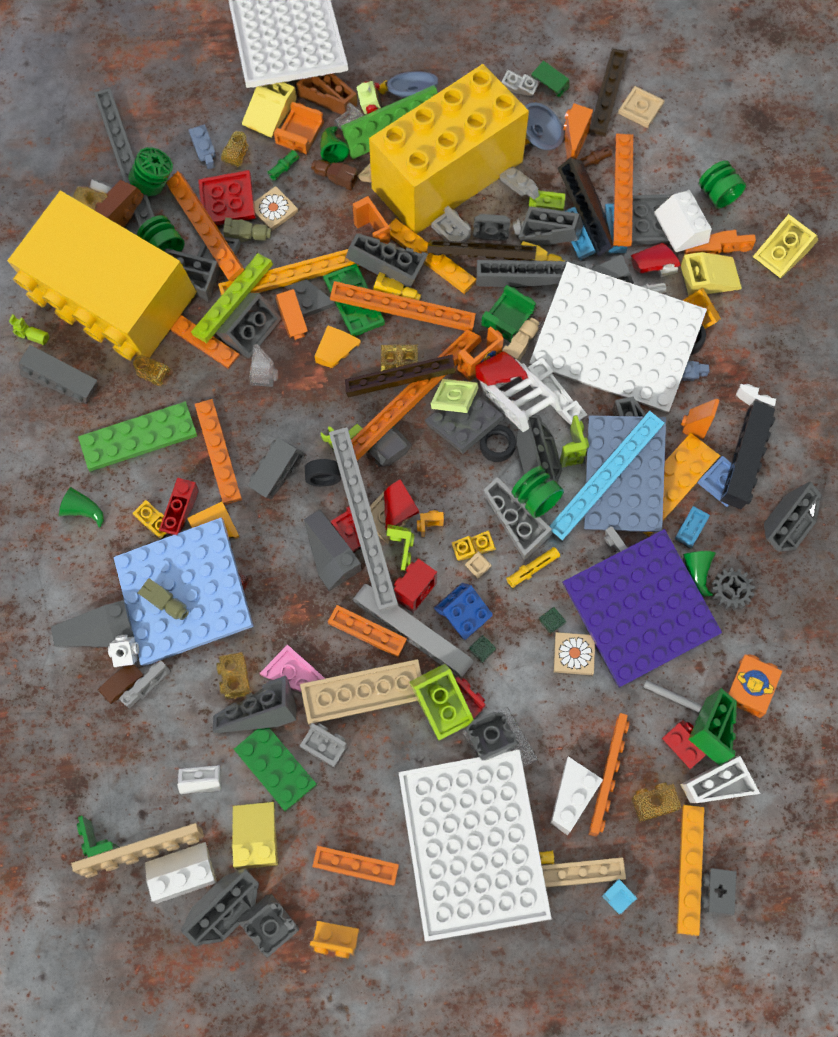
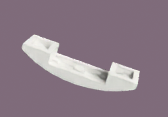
M543 358L528 367L532 374L552 392L555 391L559 395L560 410L557 412L570 425L574 415L578 416L579 421L587 416L579 403L573 401L553 376V370Z

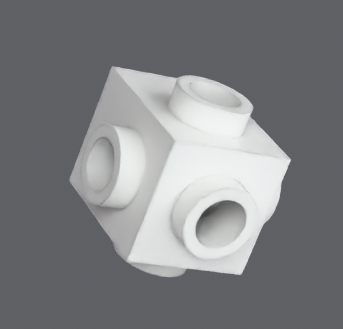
M120 635L116 636L110 643L108 653L110 658L112 657L113 666L133 665L138 660L139 645L135 642L134 637Z

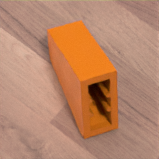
M294 289L277 294L275 300L289 338L294 337V340L305 337L304 334L308 330Z

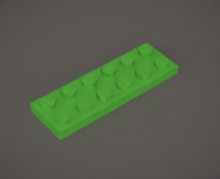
M436 87L426 88L342 125L341 128L345 142L349 147L350 157L354 159L370 152L369 138L436 95Z
M185 401L78 436L87 468L91 472L197 437V433Z

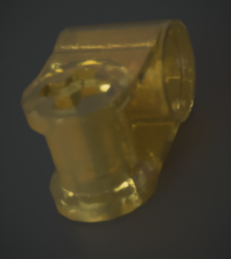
M236 131L231 135L226 147L222 151L221 160L237 167L241 165L249 148L246 142V135L242 131Z
M144 355L137 356L133 361L137 376L157 386L163 385V379L171 371L167 365ZM141 365H146L145 368H139Z

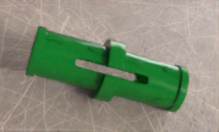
M291 150L283 159L280 158L277 164L267 172L272 180H276L284 171L287 172L290 169L289 167L299 159L297 152Z

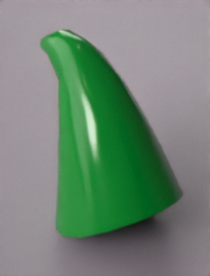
M336 126L326 128L322 133L320 141L321 158L331 164L340 163L349 155L348 145L334 134L338 129Z
M70 487L61 501L59 517L80 515L93 518L100 528L104 522L102 510L90 498Z
M713 551L683 554L685 566L700 594L704 597L713 596L708 590L706 583L708 571L716 553Z

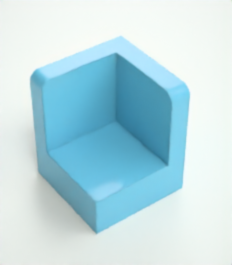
M617 880L602 895L618 914H621L637 899L620 880Z

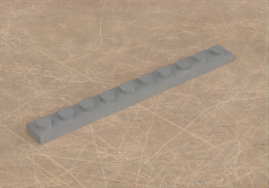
M348 428L331 431L329 435L378 610L380 612L398 607Z

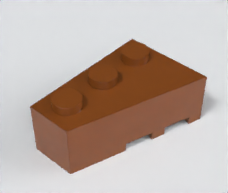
M333 73L303 78L297 82L299 97L338 114L347 116L358 107L357 93Z
M119 180L106 194L108 197L102 203L98 202L95 205L97 208L94 211L124 228L132 218L144 195L137 187Z

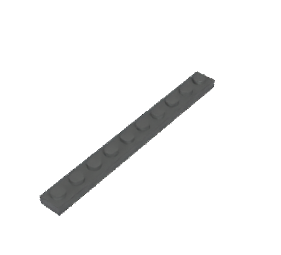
M107 88L94 92L123 181L130 184L128 179L129 172L135 159L111 89ZM144 195L141 203L134 211L139 228L144 222L154 217L147 195Z

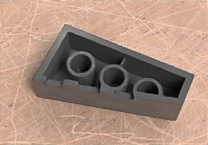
M357 233L349 246L346 258L377 275L379 272L384 273L385 277L402 283L404 285L403 288H411L424 265L428 253H417L413 251L414 249L407 247L403 249L396 247V244L390 242L389 244L382 243L379 239Z

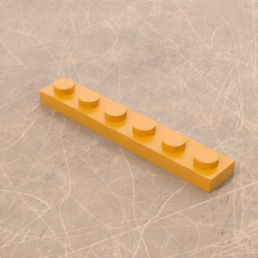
M395 218L388 225L390 227V238L404 249L406 247L414 249L413 251L417 253H427L428 242ZM428 253L424 264L463 294L476 283V278L444 254L433 255Z
M682 806L677 934L700 935L704 807Z

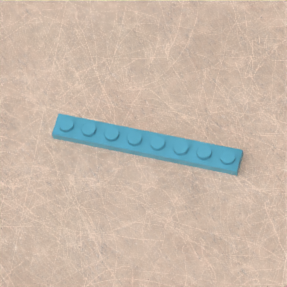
M649 411L550 524L549 527L552 528V532L563 541L665 423Z

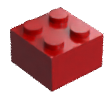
M419 558L415 563L411 562L406 569L407 573L403 578L399 577L394 584L397 602L412 613L417 610L437 584V571Z

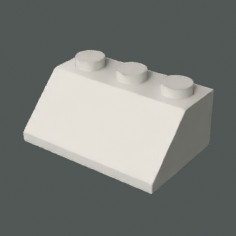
M690 190L673 194L655 211L654 214L675 253L709 243L711 227Z
M206 842L145 862L146 880L152 902L156 904L217 883Z

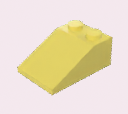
M788 214L755 253L753 258L779 278H782L810 251L818 241V237Z
M274 802L233 806L232 849L233 867L235 869L278 865Z

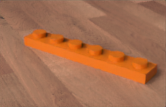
M213 399L196 403L195 408L224 505L242 501Z
M619 713L616 720L602 776L603 781L600 785L588 835L597 837L599 832L603 833L606 820L602 819L604 812H608L611 802L607 798L609 792H613L615 780H612L614 772H618L620 765L617 757L618 753L623 752L625 741H622L623 733L627 734L630 722L626 721L628 715Z

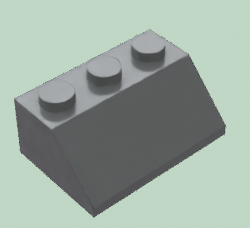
M249 293L218 329L216 334L229 347L246 358H250L282 318L260 293Z

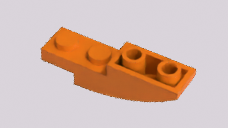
M736 230L723 231L710 235L709 243L686 249L684 255L700 252L720 255L721 252H747L753 249L756 238L755 235L737 236Z

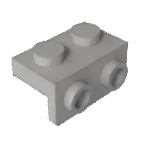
M449 206L445 208V213L431 223V227L445 241L466 242L470 239V225L468 222L463 221L459 214Z
M311 723L310 730L300 744V748L335 768L347 749V743L344 742L346 739L337 733L334 735L327 732L328 728L320 723L317 725Z

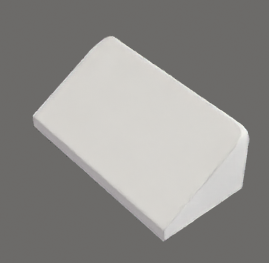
M220 765L179 769V793L191 794L220 791Z

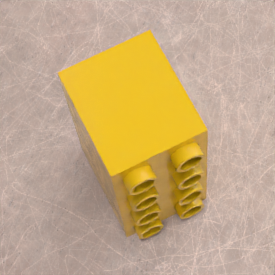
M484 64L480 65L369 138L371 185L373 191L405 226L418 234L442 216L447 206L452 210L498 180L501 173L512 166L517 167L523 163L529 110Z
M59 191L7 260L17 272L13 280L27 291L26 296L43 308L49 303L56 308L54 313L70 325H73L77 320L85 326L84 332L96 341L102 343L105 338L115 344L112 348L130 361L135 354L145 361L149 360L197 293L179 260L62 191Z

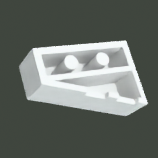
M735 756L723 764L716 765L680 784L690 803L760 794L741 756Z
M567 757L550 822V824L567 835L603 781L602 778L570 757Z

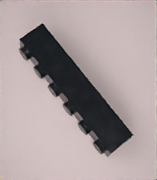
M754 401L747 409L720 498L721 502L740 510L746 504H750L753 498V494H751L752 489H754L758 481L756 474L762 467L760 460L765 455L767 449L765 443L771 436L769 429L775 421L773 416L774 408Z

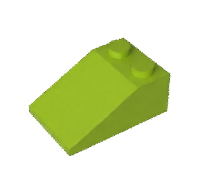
M446 664L409 682L438 740L470 725L474 720L452 671Z

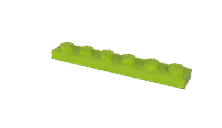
M257 253L245 270L234 280L191 331L192 335L207 343L272 267V260Z

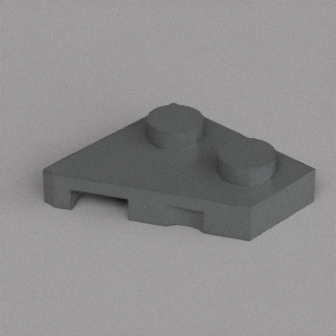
M307 279L290 285V290L294 289L303 318L335 306V302L330 300L329 296Z

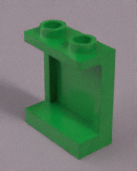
M506 285L503 294L489 312L485 311L482 315L481 325L487 329L492 327L495 331L498 330L502 334L503 339L511 343L512 338L519 332L523 323L534 314L536 302L531 297L519 293L516 288Z

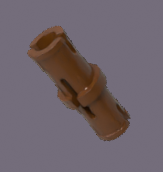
M606 146L598 151H592L589 155L578 160L583 162L585 168L593 164L597 165L600 161L611 157L612 150L609 146Z

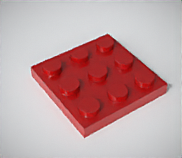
M250 170L198 179L200 202L216 226L224 224L225 218H232V220L256 218Z

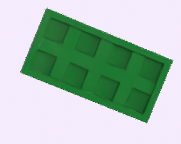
M357 264L323 276L330 294L334 281L369 289ZM334 301L350 335L354 337L385 325L380 311Z
M270 728L257 729L234 748V751L285 812L317 786L315 781Z

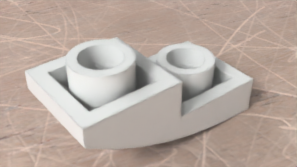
M507 70L502 84L514 93L533 96L539 81L526 74L522 78Z
M740 384L736 396L748 405L757 401L774 408L775 398H771L768 395H758L759 388L750 384Z

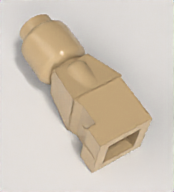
M534 318L526 320L519 329V332L512 338L509 346L505 345L502 352L505 351L520 362L526 353L529 340L533 339L539 330V322Z

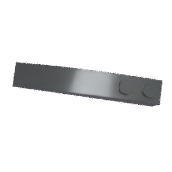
M477 260L476 286L505 287L508 285L509 287H527L559 284L567 262L586 268V262Z

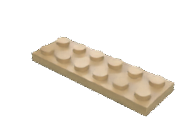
M418 659L300 684L307 723H318L418 701L409 683L421 676Z
M196 823L71 863L73 872L85 876V878L98 875L97 871L106 869V871L119 868V864L126 862L129 865L138 862L140 857L147 856V858L159 855V851L165 849L173 851L179 849V845L184 843L188 845L198 843L200 841L199 838L204 837L203 830Z

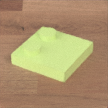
M442 379L431 402L432 409L468 413L478 391V383Z

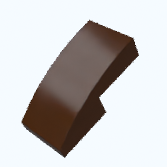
M134 664L126 665L111 676L99 688V692L112 704L127 689L134 686L139 678L144 677V674Z

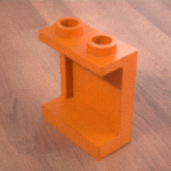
M292 102L290 104L291 111L282 128H276L274 132L275 142L307 155L324 124L323 113L317 109L306 107L301 103Z

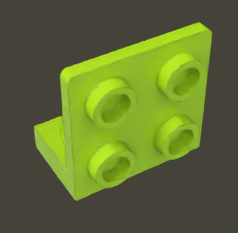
M577 415L573 416L570 427L573 442L567 443L562 448L560 457L562 468L583 464L584 458L587 456L589 443L587 437L584 438L583 422L579 421Z
M387 525L386 535L390 536V540L401 542L402 539H405L400 564L401 570L405 571V567L409 566L411 560V553L408 552V549L413 547L414 533H411V528Z

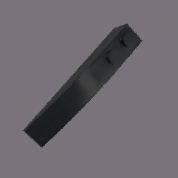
M569 158L557 169L577 212L581 216L598 257H601L613 248L607 219L583 162Z

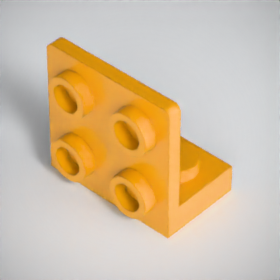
M317 921L314 940L310 941V946L314 948L316 953L328 955V951H333L337 957L349 959V955L355 954L359 929Z

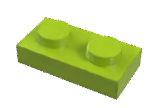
M538 191L539 197L536 199L530 197L529 206L564 211L566 194Z

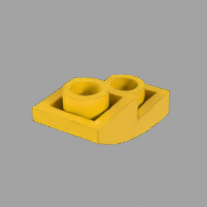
M145 500L132 514L161 539L166 534L159 531L164 515L161 512L159 513Z
M489 530L473 537L467 536L452 542L458 561L472 558L478 551L483 555L496 550Z

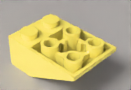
M284 82L257 86L242 125L272 138L276 128H279L290 111V104L296 102L295 87Z
M704 252L684 255L681 270L688 296L702 288L706 294L740 290L742 288L733 257Z

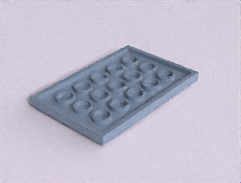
M589 416L586 483L644 417ZM658 417L665 425L585 515V530H606L609 527H613L615 531H662L666 417Z

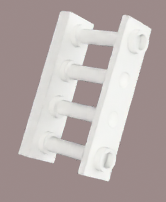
M515 359L527 373V379H524L505 392L500 391L499 388L507 383L487 386L480 381L483 394L524 432L529 429V417L551 405L556 411H559L560 397L532 374L524 363L521 364ZM528 386L533 389V391L516 401L508 399ZM539 395L544 399L526 411L519 409V407Z

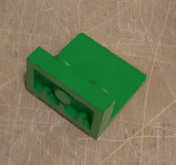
M83 815L78 817L77 830L79 835L83 836L84 843L81 846L84 856L89 858L120 848L115 843L108 842V840L96 842L92 822Z

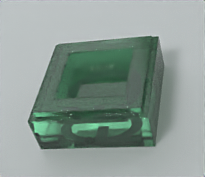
M552 607L538 619L550 634L566 623V620L555 607Z
M484 635L469 647V651L481 663L486 661L497 649Z

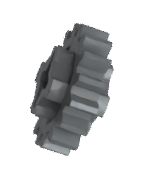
M731 567L728 572L723 569L721 574L718 573L716 575V580L712 582V585L715 587L711 589V592L716 593L713 599L720 600L719 606L724 603L726 604L725 609L732 606L733 611H735L738 606L743 609L745 604L748 605L751 602L750 598H753L755 595L751 591L755 589V586L750 585L753 579L746 578L747 572L742 575L741 569L734 572L733 567ZM724 579H727L726 583H723V585H721V582ZM745 593V596L739 600L740 595Z

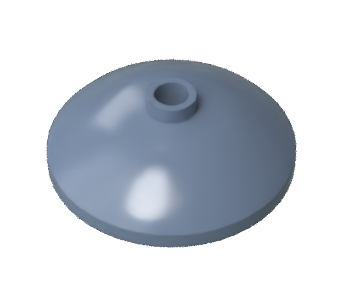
M419 71L396 75L387 82L388 90L401 98H406L431 86H438V78L434 74Z
M533 102L527 104L525 107L529 110L526 138L540 149H556L562 143L564 137L563 127L559 118L550 108L541 103Z

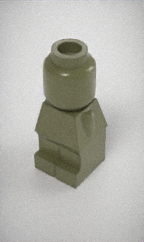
M225 218L224 237L239 239L241 243L252 240V237L254 240L260 241L271 239L272 229L268 228L267 225L255 224L253 226L252 223L241 219L232 220V218Z
M150 578L147 579L138 591L139 595L161 611L165 610L174 619L184 620L189 614V610H187V606L183 602L173 598L172 593Z

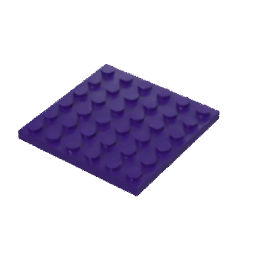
M665 529L562 582L618 687L633 681L722 633Z

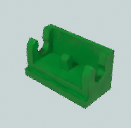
M544 60L531 74L533 79L539 80L553 90L559 98L570 88L569 78Z

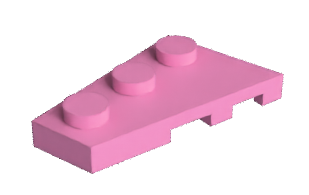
M288 645L260 673L261 676L270 680L286 676L291 689L300 693V684L325 679Z

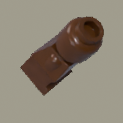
M322 159L312 162L311 170L315 174L322 177L328 176L331 182L337 186H343L349 191L353 189L358 179L357 168L344 163L331 164Z

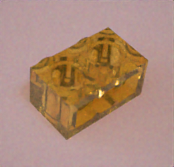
M381 345V371L418 362V345ZM388 359L394 360L393 362H387ZM406 359H411V360H413V361H411V362H406L405 360H406Z
M243 652L219 656L220 663H216L218 675H222V682H219L221 694H224L226 699L243 697L249 694L250 687ZM236 663L235 669L227 670L228 664ZM238 682L239 687L237 689H229L231 683Z

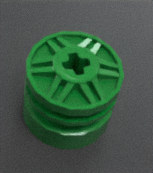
M153 147L143 148L138 152L129 172L128 179L130 184L137 187L144 195L156 196L164 189L167 179L173 170V163L169 156L160 149Z
M726 160L711 166L701 176L698 183L704 193L709 195L708 198L713 205L719 209L733 203L746 189L744 180L739 174H736L735 169Z
M159 215L150 218L137 231L138 237L164 252L165 249L182 252L184 249V239L175 230L174 225L171 224V221L166 216Z
M537 466L522 476L511 492L515 498H518L520 504L526 503L525 509L533 518L541 517L557 504L564 493L563 488L556 481L552 480L549 482L550 475L545 473V469L542 466Z

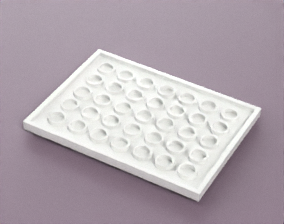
M229 0L246 88L348 71L347 60L330 0Z
M567 262L529 365L543 358L554 374L623 398L634 397L640 404L669 413L707 309Z
M520 750L505 752L489 760L482 761L480 757L399 772L425 942L552 919Z

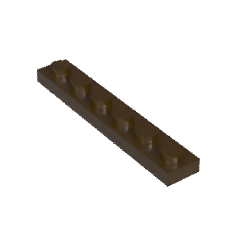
M615 48L611 50L590 125V134L606 137L628 51Z
M429 240L427 246V253H432L433 255L450 254V256L454 257L467 255L471 258L485 256L488 259L503 257L506 260L521 258L524 261L535 259L537 246L444 240Z
M453 355L345 379L347 397L456 373Z

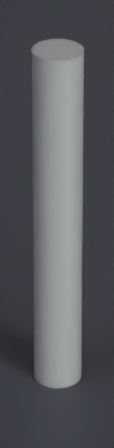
M648 680L644 683L643 687L696 712L701 710L702 705Z

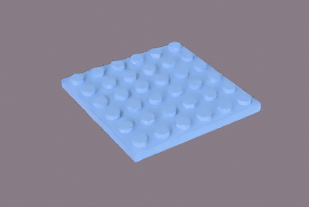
M222 518L114 557L135 642L139 645L138 657L140 665L146 666L254 627ZM148 578L173 594V598H177L187 606L189 614L184 620L172 618L165 610L161 611L138 594V591Z

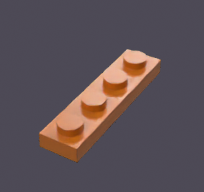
M336 605L328 620L329 625L398 658L407 642V638Z
M317 846L312 867L394 886L399 864Z

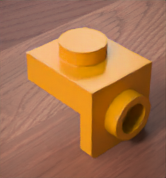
M432 510L428 513H420V520H417V532H421V537H425V527L443 526V512Z

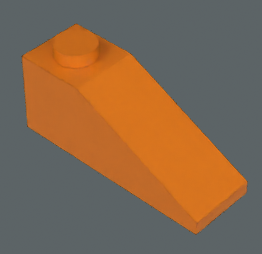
M719 399L711 400L690 409L688 415L683 416L681 426H684L682 433L687 435L692 433L697 438L704 439L715 417Z

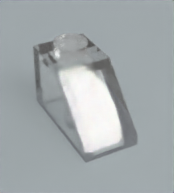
M254 344L249 376L251 385L273 387L274 380L278 379V369H275L274 362L258 344Z

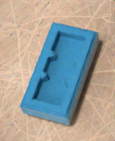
M693 506L677 533L675 540L692 548L710 515Z

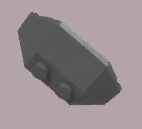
M534 414L529 417V429L524 432L519 429L516 438L524 475L531 469L542 466L545 469V473L550 475L549 482L553 480L558 483L562 467L554 437L548 427L542 422L540 415Z
M807 482L785 495L764 522L765 537L776 551L796 550L817 522L819 501H821L822 495L812 482Z
M245 868L222 877L191 908L181 932L195 946L224 941L240 925L238 922L241 916L255 906L259 883Z

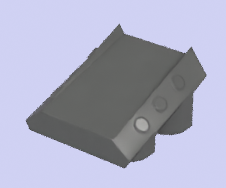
M479 214L474 217L473 236L481 240H506L509 237L510 219L505 215Z
M393 426L367 452L375 458V463L378 466L385 467L390 466L406 455L412 444Z
M491 712L475 719L465 729L482 761L496 757L519 745L514 732L507 723L505 714L502 712Z
M272 894L265 895L260 902L246 914L242 915L238 922L266 958L299 931V927Z

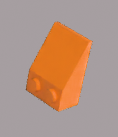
M575 103L571 110H567L565 115L566 121L563 130H565L564 140L567 159L578 158L589 133L593 109Z

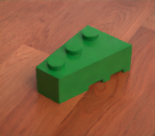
M722 688L706 698L688 739L718 765L735 757L733 741L736 739V734L733 733V724L736 723L737 701Z

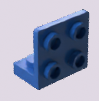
M461 583L434 607L438 614L446 616L464 640L493 615L474 588L465 583Z

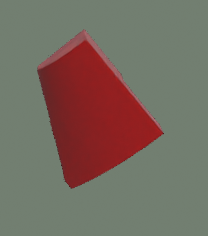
M664 243L631 255L632 266L640 273L663 270L664 265L673 264L675 267L680 266V261Z
M505 351L475 366L476 378L487 386L510 382V378L520 376L522 380L527 379V373L522 366Z
M401 480L396 481L384 491L386 531L387 525L401 526L403 521L419 514V509Z

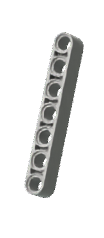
M364 584L353 598V601L359 607L397 634L407 638L408 642L440 665L446 664L452 673L459 678H462L473 664V660L467 654L399 606L379 612L371 586Z

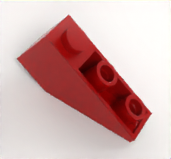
M177 478L159 531L178 535L196 501L199 492L196 482Z

